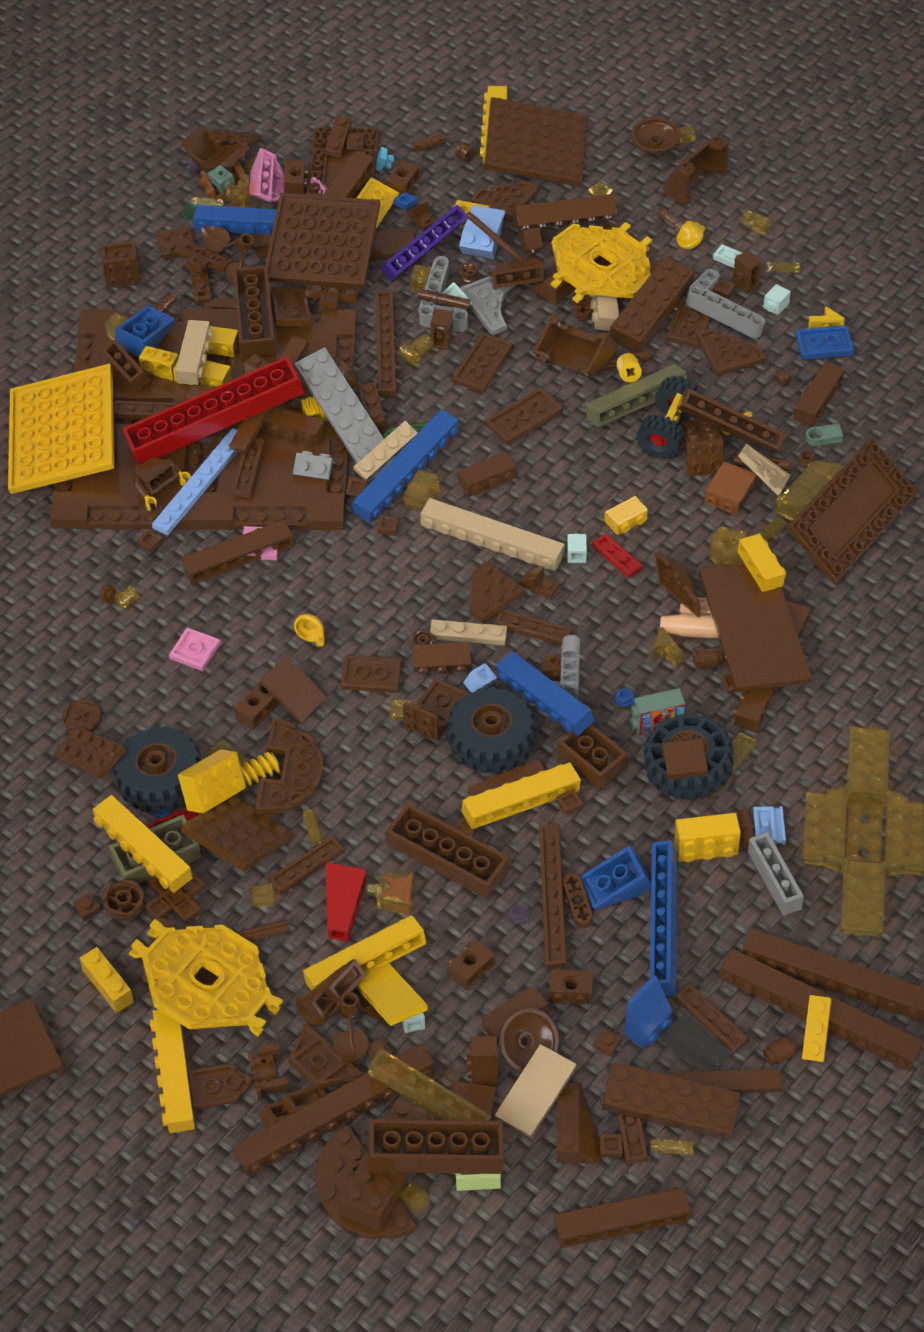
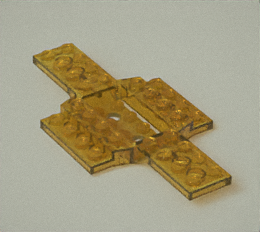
M850 727L847 786L827 789V794L806 792L802 864L822 865L842 873L840 933L882 937L885 877L903 873L924 875V803L908 802V797L888 790L890 730ZM847 806H848L846 859H844V854H845V832H846V810H847ZM886 807L884 862H881L882 813ZM867 816L871 821L868 824L860 822L859 818ZM862 849L867 850L869 856L861 857L858 855V851Z

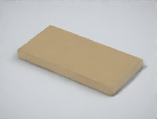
M540 1044L496 1112L495 1117L532 1138L576 1070L577 1064Z

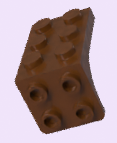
M201 125L183 140V145L197 170H210L219 165L230 168L237 159L246 155L245 152L250 149L247 143L233 145L214 143V140L208 139L209 130L206 125Z
M134 241L101 245L102 264L107 288L140 283Z
M686 419L683 422H678V425L682 427L680 431H684L683 441L686 448L688 475L716 474L723 464V438L718 428L702 420L693 421Z
M434 678L416 705L404 702V726L410 731H416L424 737L438 742L447 729L451 709L455 707V703L460 698H464L467 692Z

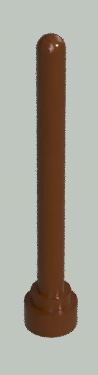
M466 213V217L516 261L530 259L529 257H522L473 213Z

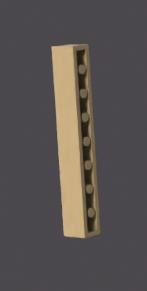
M429 498L420 513L421 525L428 529H433L443 534L457 537L460 540L489 548L495 552L524 560L527 563L543 566L545 569L556 571L564 557V543Z

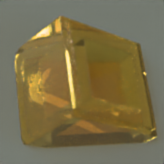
M414 1182L403 1189L398 1196L399 1200L412 1214L418 1213L430 1203L426 1191Z

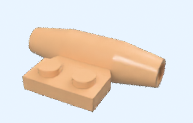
M697 597L701 614L698 618L682 603L680 604V614L661 616L660 632L682 637L719 638L707 598Z

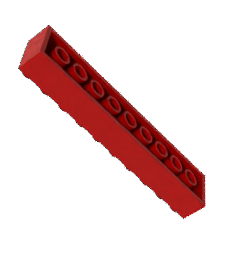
M286 356L123 428V431L137 463L143 464L150 458H159L302 395L304 390L289 357Z

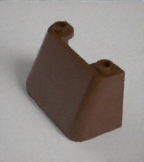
M720 136L713 137L679 164L665 181L663 192L686 206L691 202L689 184L701 174L705 173L711 176L713 172H719V175L722 176L727 172L729 141Z
M551 316L533 351L538 357V361L544 364L549 362L579 372L583 377L589 378L590 376L593 377L616 353L619 346L609 334L604 332L597 333L596 335L572 328L568 323L561 324L559 318Z

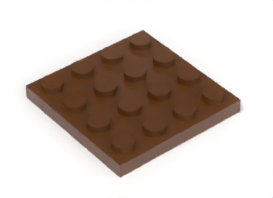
M235 796L198 815L182 825L181 829L182 833L243 872L292 841L294 833L264 814H255V808Z

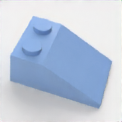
M473 205L470 212L500 237L506 211ZM467 219L459 244L461 252L494 259L498 244Z

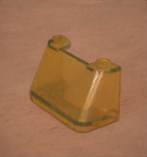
M823 460L811 461L807 469L783 494L778 495L775 501L777 504L776 512L792 521L845 464Z

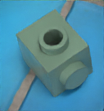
M219 165L208 173L211 185L222 195L235 187L233 175L223 166Z

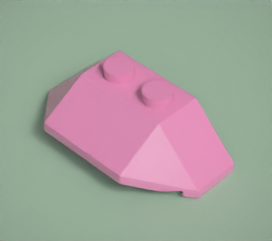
M260 148L250 171L249 195L262 201L279 202L280 193H284V172L277 162L276 155Z

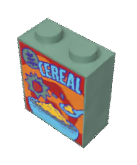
M680 689L634 698V706L631 707L633 718L630 720L632 729H636L638 736L650 734L658 724H662L667 718H674L680 714L684 715L685 702Z

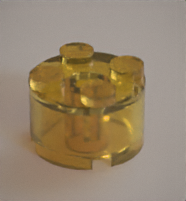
M719 527L711 538L709 555L710 560L714 562L716 567L745 564L737 551L739 540L746 538V533L734 528Z

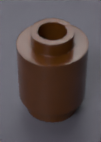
M712 648L696 651V655H693L694 666L701 670L722 665L720 649Z
M784 1036L767 1045L766 1049L763 1050V1055L768 1064L777 1065L794 1056L796 1046L792 1039Z

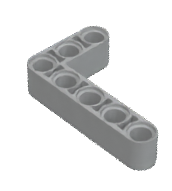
M438 256L434 259L425 290L434 292L437 290L439 293L444 291L449 276V260L447 257ZM421 300L419 306L420 325L431 328L430 322L435 308L453 311V331L463 332L467 330L468 313L465 309L440 306L438 303L433 304L432 302Z
M715 269L705 270L690 286L686 304L752 338H759L765 324L764 317L714 293L713 288L718 282L720 274Z
M567 635L562 640L561 682H553L578 700L580 639L575 635ZM522 694V700L524 699L530 706H536L533 702L529 703Z

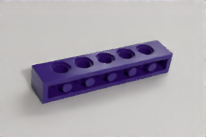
M457 204L390 258L380 270L391 282L460 227L467 219L465 212Z

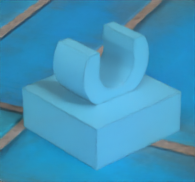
M381 147L376 158L375 170L382 171L383 167L391 168L394 156L387 155L388 149Z

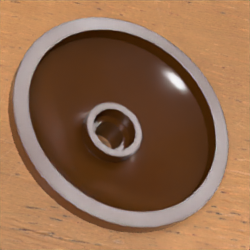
M663 118L644 119L633 127L631 134L635 146L652 154H661L674 149L679 144L681 137L677 125Z
M525 1008L513 1012L505 1019L500 1028L498 1043L500 1053L505 1062L513 1069L523 1072L540 1044L557 1053L559 1036L554 1022L548 1015L537 1009ZM522 1037L525 1039L524 1044H521Z

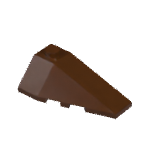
M658 551L655 552L659 584L697 618L700 617L699 600L686 566L672 557Z
M567 1083L557 1098L556 1163L600 1164V1140L579 1083Z

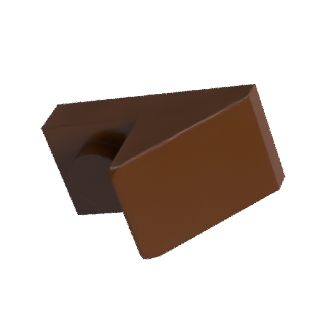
M428 202L406 210V214L422 232L437 221L428 211Z
M543 566L527 570L518 583L523 588L550 600L560 588V582L544 576Z

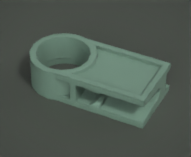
M840 424L811 427L806 432V442L811 446L843 442L842 437L844 436ZM816 434L819 435L820 438L813 439L809 435Z

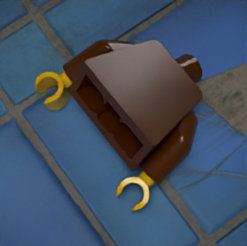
M150 458L143 464H137L133 471L135 475L134 487L141 498L146 500L145 503L148 511H151L149 504H154L157 508L156 499L149 495H154L178 476L180 477L179 483L181 486H184L187 483L186 480L191 478L188 472H181L182 469L171 459Z

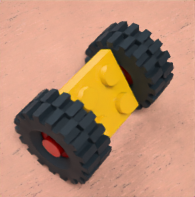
M671 376V378L667 377L662 381L655 395V401L657 402V407H660L659 410L666 412V417L664 418L661 414L659 417L656 414H653L652 417L648 415L643 419L636 433L637 444L642 445L641 449L646 450L648 455L651 453L655 458L660 456V459H664L666 456L669 459L678 452L684 440V431H680L682 427L680 425L677 426V424L683 418L685 420L693 418V416L676 409L682 393L687 389L702 394V392H699L700 388L695 387L696 384L694 382H689L690 379L686 378L684 380L682 376H678V378Z

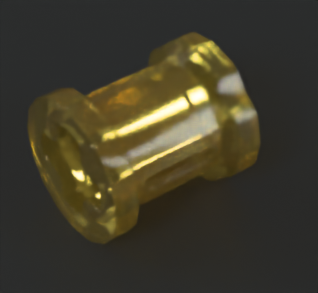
M129 585L122 593L114 595L117 604L122 609H125L127 604L133 600L140 598L132 585Z

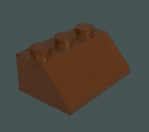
M557 266L544 275V281L535 282L530 286V290L555 305L575 290V287L565 280L557 288L550 285L555 279L553 275L558 272Z

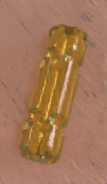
M193 197L191 205L192 207H197V205L224 206V200Z
M767 262L766 271L774 272L776 270V272L790 273L792 271V273H798L800 271V264L798 262H793L792 264L790 262H776V264L774 262Z
M777 517L773 520L774 522L768 524L758 534L764 540L769 539L778 529L784 526V519Z
M312 809L304 810L303 817L306 821L312 844L322 843V836L319 832L314 811Z
M652 1139L650 1149L651 1152L660 1153V1151H663V1153L670 1154L684 1152V1155H692L693 1143L686 1141L681 1143V1141L673 1140L660 1142V1139Z

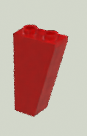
M326 863L327 928L329 939L349 942L367 882L366 870L360 867H348L339 863Z

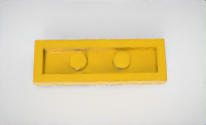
M813 995L809 997L802 1053L803 1060L824 1062L832 998Z

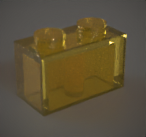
M418 469L404 493V506L422 512L429 498L433 499L435 493L437 494L440 490L439 476Z

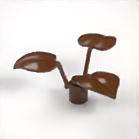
M203 225L201 231L202 240L209 250L219 253L224 247L228 248L238 243L237 247L242 252L239 264H229L225 271L226 278L232 285H234V268L251 267L249 265H242L245 253L250 248L255 250L258 257L267 259L271 235L257 234L252 237L250 234L244 233L240 238H236L235 241L229 243L230 236L225 229L217 226Z
M351 992L343 994L341 1001L337 1002L335 1008L333 1009L332 1006L322 1018L312 1017L301 1002L306 996L296 997L297 1011L301 1018L310 1025H323L327 1020V1016L332 1017L341 1007V1012L348 1016V1032H340L335 1036L333 1040L334 1051L349 1062H356L364 1057L368 1050V1038L362 1031L352 1032V1016L359 1008L361 1012L366 1011L367 1016L372 1019H383V1017L362 994L359 998Z

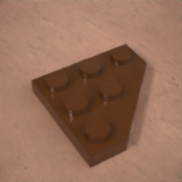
M522 181L518 182V185H499L491 190L482 188L473 195L470 201L471 203L487 205L489 208L506 211L504 218L512 221L511 207L529 204L539 192V187Z
M714 328L697 332L696 338L716 376L765 362V356L757 344L745 343L741 338L730 334L726 336Z
M486 561L473 570L470 614L484 623L525 594L524 588Z

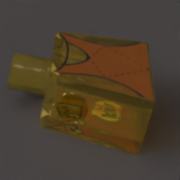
M414 872L383 873L380 875L379 885L367 884L366 896L377 897L379 909L409 916L414 889Z

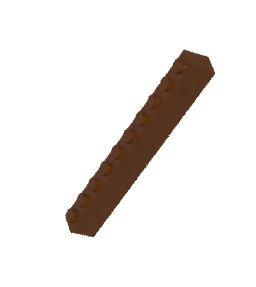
M750 929L743 946V954L792 978L803 980L810 985H818L830 992L844 994L850 999H858L866 1002L868 1005L884 1008L888 1012L898 1013L911 1020L924 1022L923 987Z
M733 948L720 967L719 978L727 984H733L746 993L754 994L760 997L762 1001L772 1003L782 1011L790 1012L803 1021H807L810 995L832 998L828 1031L835 1034L841 1040H847L862 1050L874 1053L880 1059H886L894 1063L900 1069L910 1071L921 1052L922 1040Z
M420 1043L233 1146L235 1157L247 1176L257 1174L269 1164L279 1162L287 1154L299 1151L305 1144L317 1141L323 1134L335 1131L341 1124L355 1120L359 1114L373 1110L377 1104L385 1100H391L402 1090H409L420 1080L430 1078L435 1073L434 1061Z

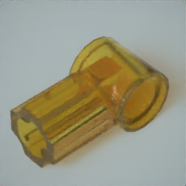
M427 334L421 335L410 344L404 343L399 348L398 356L411 365H415L420 360L421 355L433 346V341Z

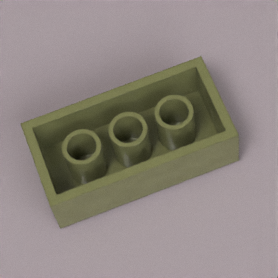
M184 815L149 829L186 864L201 858L198 842L181 832L182 825L187 823ZM119 842L109 845L111 859L122 880H132L141 884L155 877L147 872L146 867L142 863L138 864L129 851L125 852Z

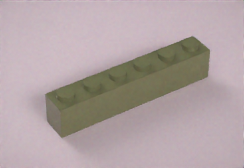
M673 364L585 404L587 419L597 427H601L656 402L655 395L662 381L667 377L671 378V376L676 378L682 376V379L685 380L687 378L686 371Z

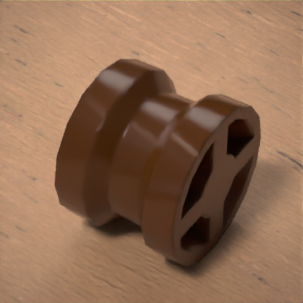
M461 142L455 150V155L458 158H462L466 163L470 162L476 153L475 148L469 147L465 142Z
M473 263L464 264L461 267L462 282L468 285L478 281V267Z

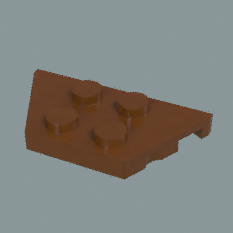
M307 1023L303 1025L302 1032L289 1056L288 1063L317 1090L349 1083L363 1075L352 1063L337 1055L333 1046Z

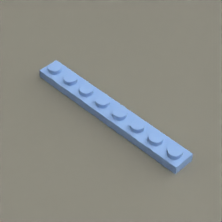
M232 428L160 513L152 523L153 529L166 535L170 534L237 453V451L229 448V444L238 431L237 429Z

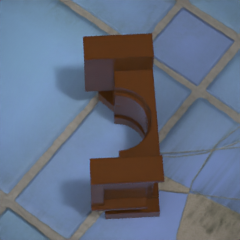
M279 1042L258 1046L259 1056L253 1057L252 1051H248L258 1100H262V1095L268 1093V1097L271 1093L288 1090L289 1093L287 1077L278 1079L274 1060L282 1059Z

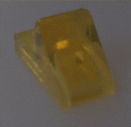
M243 174L242 180H238V185H227V197L237 207L245 208L249 186L248 174Z
M661 627L653 647L652 659L654 660L665 655L669 662L678 667L682 665L683 652L666 630Z

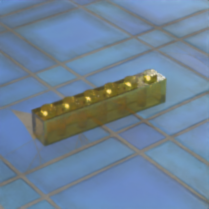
M382 1048L369 1065L370 1076L428 1112L436 1114V1117L441 1120L491 1121L492 1116Z

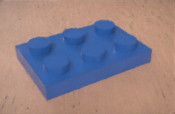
M847 325L795 330L801 360L849 356L854 353Z

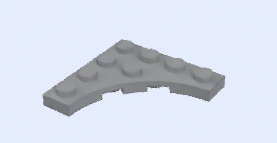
M490 276L460 287V289L471 299L473 303L470 305V308L491 336L507 330V324L501 314V305L505 296L516 285L493 288Z

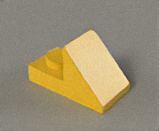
M825 306L824 316H809L808 329L843 326L845 320L844 317Z

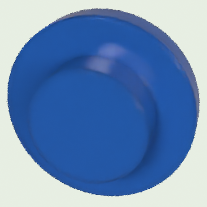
M621 689L615 695V702L621 707H629L634 703V694L629 689Z

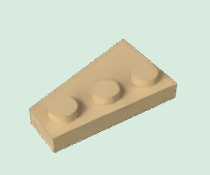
M746 444L738 457L779 495L786 485L790 474Z

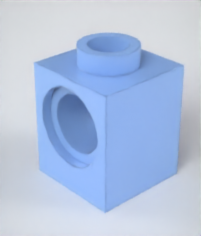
M485 663L472 670L463 683L470 692H475L480 688L489 689L497 677Z

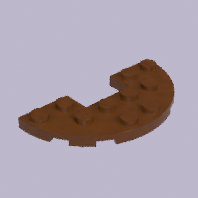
M272 718L266 752L285 755L281 780L261 778L255 814L281 813L301 805L314 794L321 782L323 773V758L321 751L315 744V740L306 731L303 733L297 729L296 725Z
M348 1125L340 1129L324 1147L316 1169L317 1192L326 1213L342 1229H347L366 1239L376 1240V1238L388 1237L394 1239L416 1231V1224L398 1198L380 1231L339 1214V1199L353 1177L354 1171L357 1170L366 1154L365 1149Z

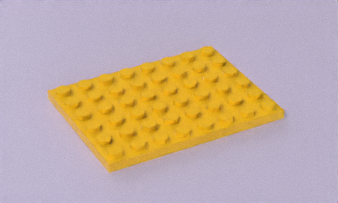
M111 364L10 389L8 490L10 494L114 469L113 368Z

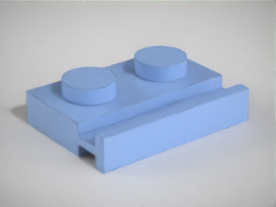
M779 806V808L753 807L755 836L768 832L775 845L776 843L785 844L786 837L782 806Z

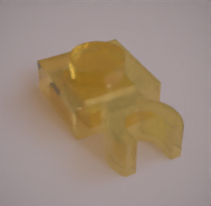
M749 210L743 213V216H746L742 220L743 223L751 224L753 230L765 236L769 233L770 219L758 213L754 215Z

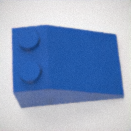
M147 305L115 328V340L125 351L139 357L145 346L156 348L176 322V319Z
M630 845L580 876L585 892L595 910L638 897L651 889V877L640 855Z
M655 975L627 1002L625 1035L643 1049L649 1044H654L659 1037V1033L662 1030H667L672 1023L671 1007Z

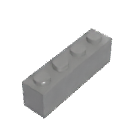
M766 832L750 838L748 853L782 915L801 910L804 896L769 833Z

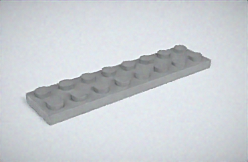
M325 347L294 363L295 369L357 464L384 440L381 433ZM395 456L367 480L368 483L373 481Z

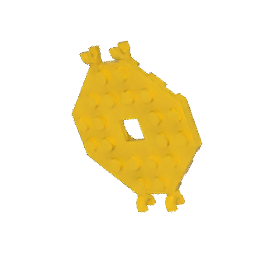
M627 222L619 228L612 227L611 230L603 229L602 226L589 225V228L580 227V224H572L552 240L558 272L553 275L555 279L550 285L557 288L563 280L577 288L575 289L577 294L572 300L577 304L583 299L584 295L633 298L651 275L648 257H646V252L650 248L648 245L652 242V239L647 236L639 242L628 235L626 231L630 229L631 225ZM600 255L612 264L601 266L593 260Z
M154 919L149 926L151 929L147 932L149 936L157 938L151 946L147 948L137 939L131 945L132 950L129 952V955L134 958L141 957L143 960L154 1007L188 1029L248 1025L251 1032L259 1036L263 1031L266 1021L255 1015L263 1005H267V1009L274 1015L280 1011V1005L283 1003V1000L273 996L266 985V975L263 965L259 960L258 947L224 925H215L214 928L190 926L186 927V929L175 930V927L166 928ZM202 967L219 977L213 985H204L195 979L194 976Z

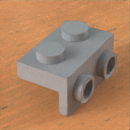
M302 451V453H296L293 475L329 480L331 468L335 461L328 454L315 456L312 452Z

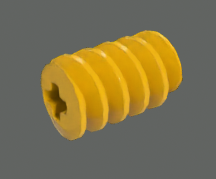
M631 353L622 354L618 358L617 369L620 377L626 382L637 381L642 374L638 359Z
M265 752L264 758L261 755L257 756V761L253 758L250 759V764L243 762V768L241 767L244 781L250 787L252 786L251 780H254L257 784L259 783V776L266 778V773L273 777V770L280 774L278 761L272 752L271 754Z

